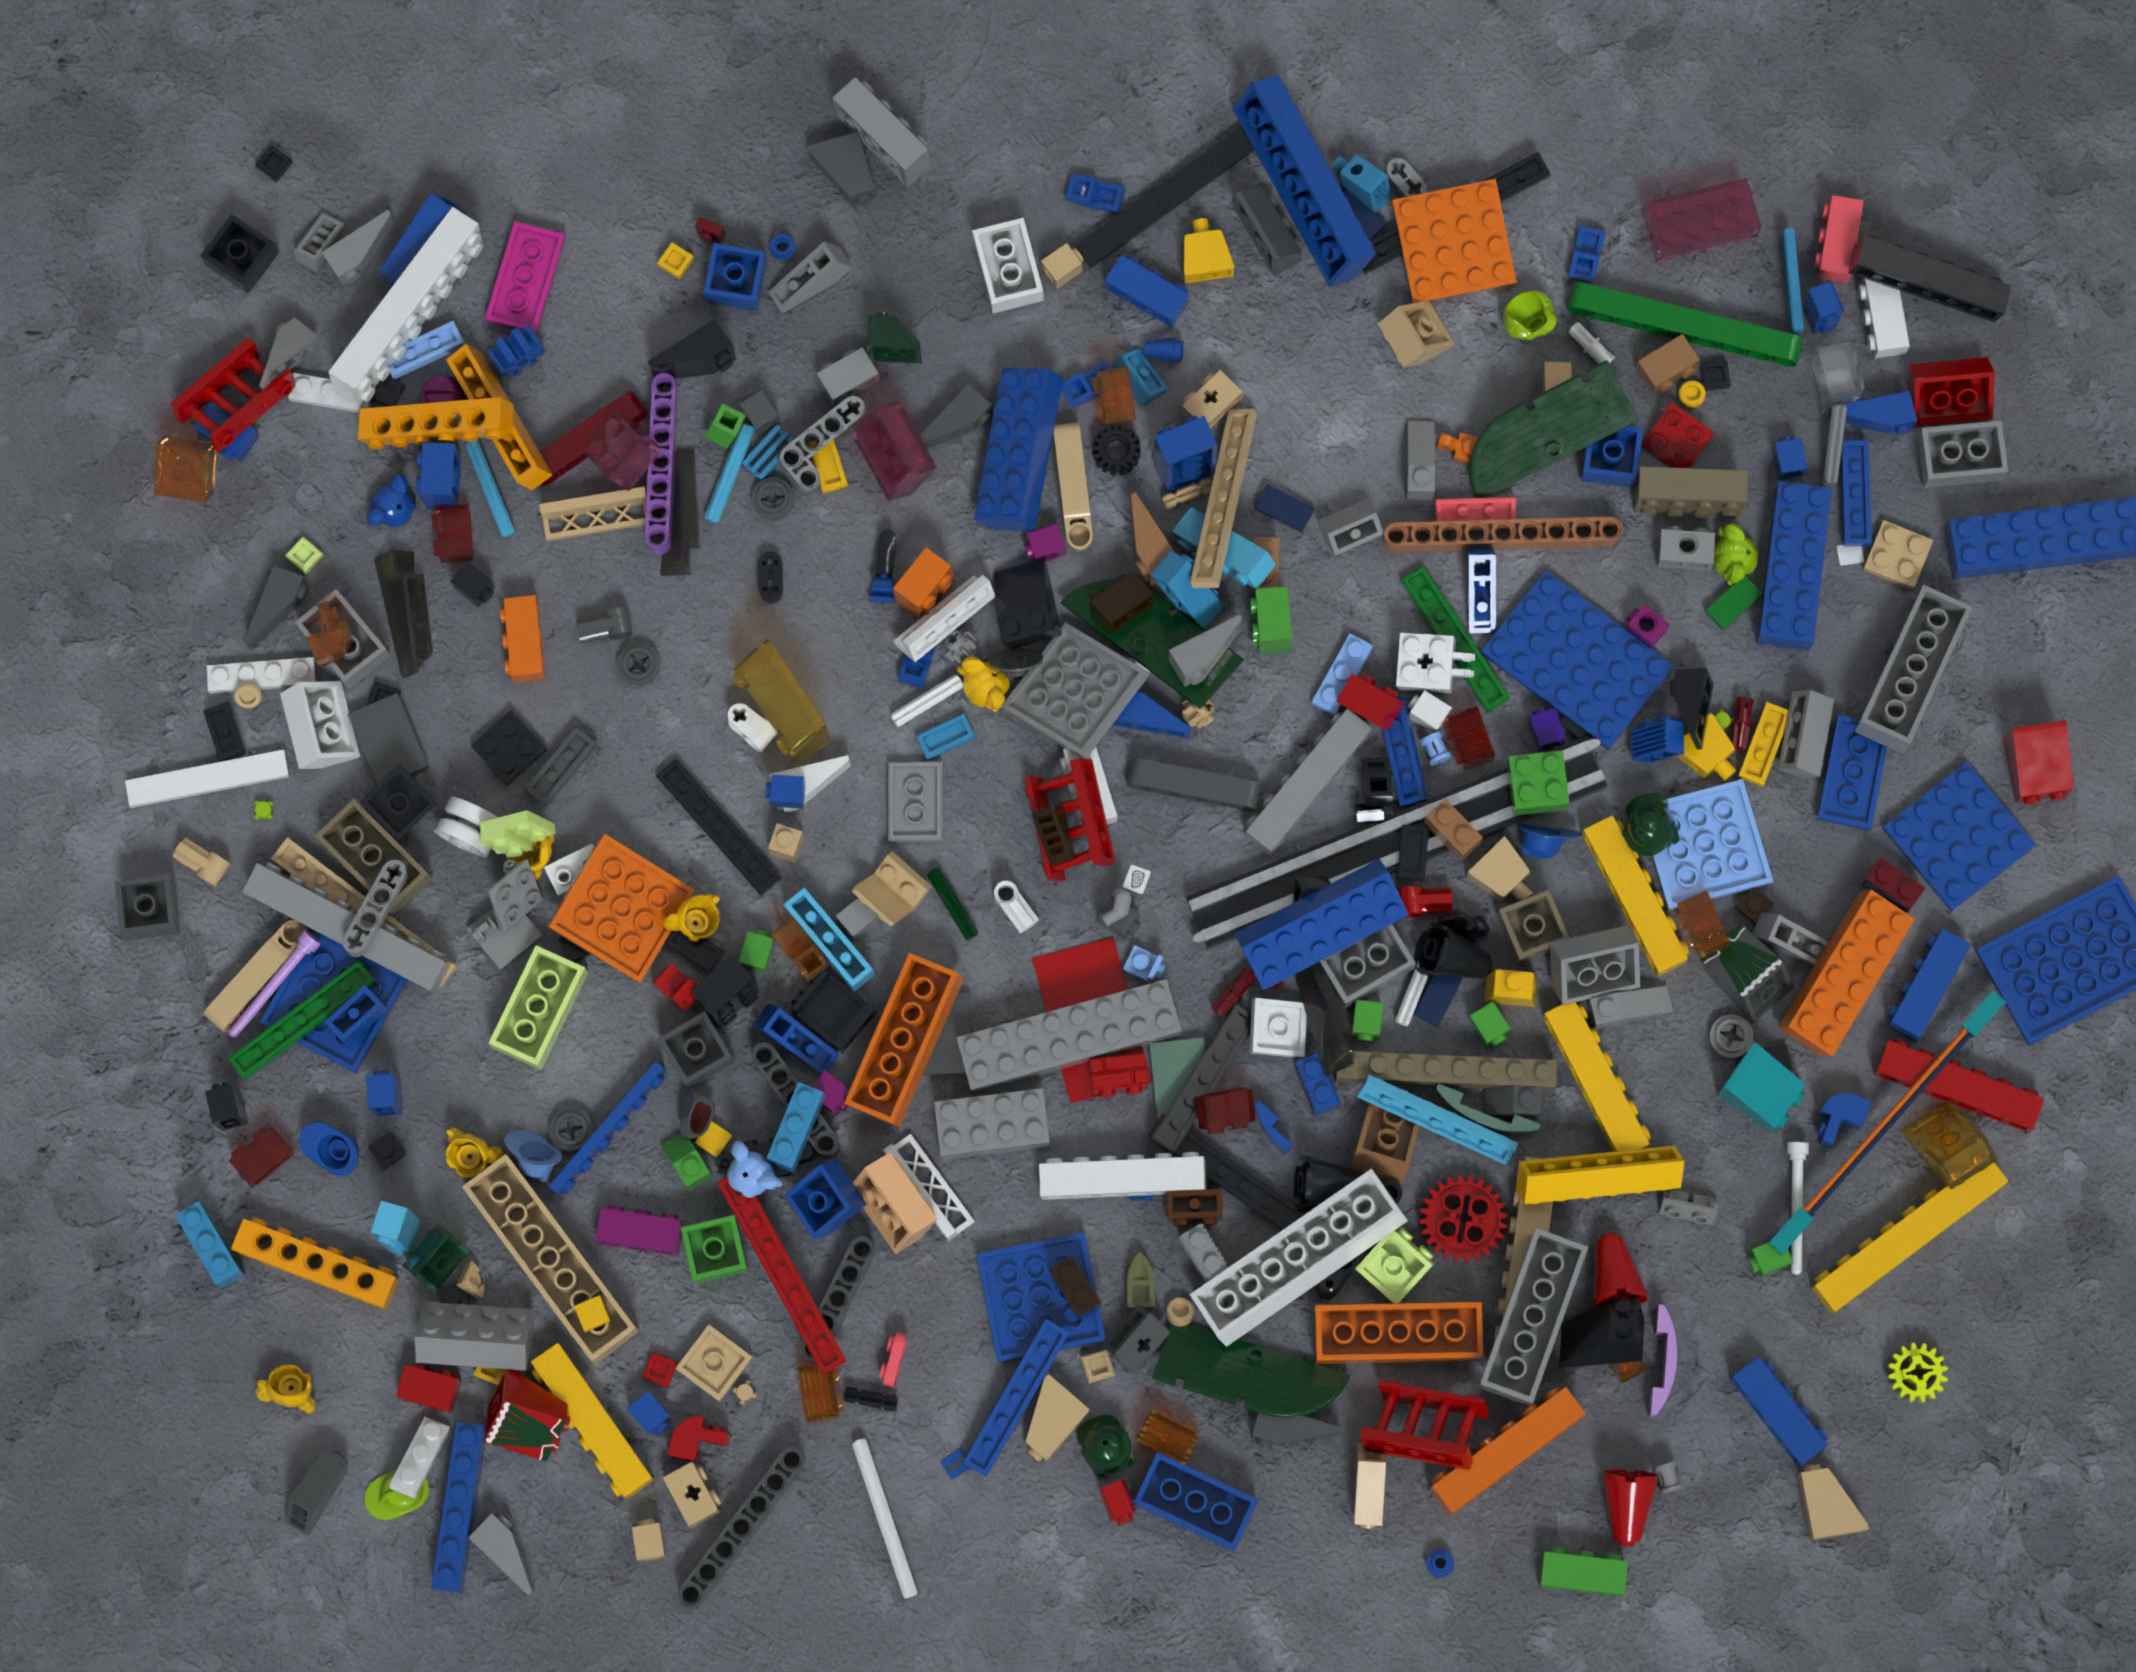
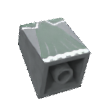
M1741 924L1735 929L1729 930L1716 946L1709 948L1700 959L1709 977L1753 1023L1793 989L1785 963Z

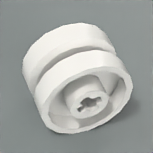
M450 797L445 811L452 819H439L434 829L435 834L462 850L481 857H488L492 848H484L480 844V822L498 817L468 801Z

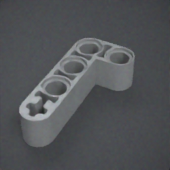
M849 396L784 447L778 454L777 464L798 491L809 493L820 483V474L809 459L861 418L865 411V404L859 397ZM855 405L857 408L855 414L850 413L843 419L841 415L848 409V406ZM831 419L836 422L838 427L836 432L826 430V420ZM806 436H812L816 439V448L810 449L805 445L804 439ZM784 453H793L797 458L796 464H787L784 461ZM801 474H810L813 477V485H804L800 479Z

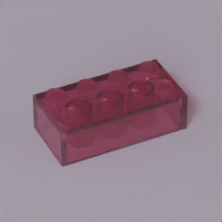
M1747 178L1645 202L1642 210L1655 261L1758 237L1761 229V223Z

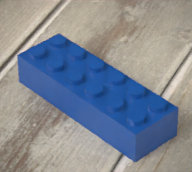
M1002 368L974 520L989 530L1035 531L1063 383V379L1049 368Z
M1778 481L1774 492L1763 595L1756 640L1758 644L1810 651L1814 643L1832 488Z
M1377 859L1242 929L1234 935L1255 978L1264 991L1409 914L1388 870L1381 860Z

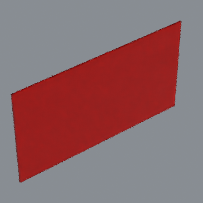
M1113 937L1032 958L1046 1012L1127 990ZM1142 1046L1110 1056L1142 1053L1144 1049ZM1145 1057L1147 1082L1152 1083L1148 1064ZM1090 1061L1062 1069L1070 1103L1099 1096V1094H1093Z

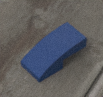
M1071 174L1065 199L1085 207L1119 214L1126 189L1121 185L1098 182L1097 178Z
M1584 226L1579 227L1568 277L1594 283L1606 231Z
M1104 361L1085 373L1081 371L1064 381L1061 390L1071 408H1074L1120 386L1107 361Z
M936 646L916 662L905 654L898 675V682L924 688Z
M1258 1100L1254 1110L1260 1126L1271 1143L1286 1156L1292 1149L1293 1144L1274 1128L1279 1122V1118Z

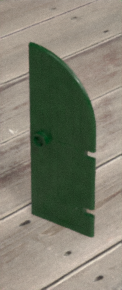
M1608 360L1587 370L1590 377L1589 380L1584 382L1580 374L1531 398L1535 405L1534 408L1529 410L1525 402L1500 414L1486 426L1475 443L1470 460V480L1476 498H1486L1639 421Z
M1116 579L1089 583L1076 589L1061 601L1064 607L1199 709L1208 702L1244 661L1241 656L1228 647L1202 682L1196 685L1191 683L1184 687L1169 662V650L1206 632V630L1180 610H1177L1173 616L1170 615L1168 611L1173 605L1159 594L1149 589L1153 594V606L1110 635L1090 612V600L1097 591L1101 589L1106 590L1112 586Z
M1170 1324V1334L1164 1341L1152 1379L1175 1386L1177 1379L1184 1380L1182 1388L1234 1405H1236L1237 1399L1241 1398L1245 1400L1243 1408L1276 1417H1298L1314 1413L1333 1402L1345 1388L1350 1375L1238 1339L1226 1347L1213 1331L1190 1324L1181 1327Z

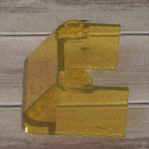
M768 639L759 644L733 668L734 675L731 676L740 690L745 688L749 691L777 733L779 740L775 742L783 755H790L794 766L830 743L825 723Z

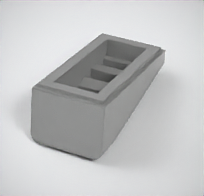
M322 212L295 248V260L317 272L325 261L321 252L336 243L345 228V223ZM325 225L333 229V231L329 232L323 229L322 226ZM317 234L327 238L326 241L318 237ZM313 243V244L319 246L320 249L315 248V247L312 246L311 244Z

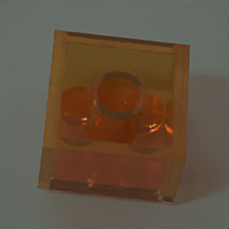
M164 435L157 442L154 495L206 502L214 494L216 451L213 448L212 442Z

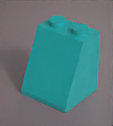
M1754 1042L1718 1096L1772 1133L1776 1127L1782 1129L1790 1116L1786 1112L1791 1105L1797 1107L1806 1094L1802 1092V1089L1806 1084Z

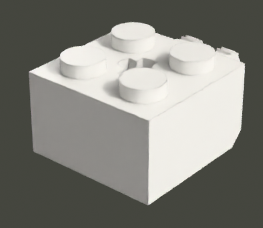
M1400 633L1396 687L1401 691L1424 692L1425 690L1434 693H1452L1453 677H1474V671L1470 669H1454V660L1471 662L1475 660V654L1455 652L1456 639L1454 636ZM1429 657V660L1433 661V663L1428 664L1427 669H1423L1420 662L1424 658Z

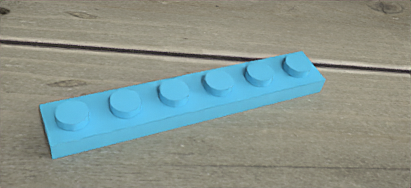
M1368 1075L1357 1095L1362 1100L1504 1165L1512 1157L1518 1145L1517 1142L1504 1135L1495 1133L1480 1124L1471 1122L1454 1112L1447 1111L1430 1101L1423 1100L1406 1090L1399 1089L1371 1075Z

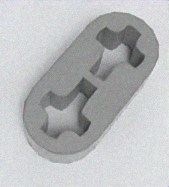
M1394 158L1388 163L1386 174L1388 175L1389 182L1402 197L1416 195L1415 193L1409 194L1410 186L1408 183L1414 189L1419 187V194L1426 193L1425 182L1406 160ZM1393 167H1396L1397 169L1401 167L1404 168L1402 175L1405 179H1403L1400 176V174L1393 175Z

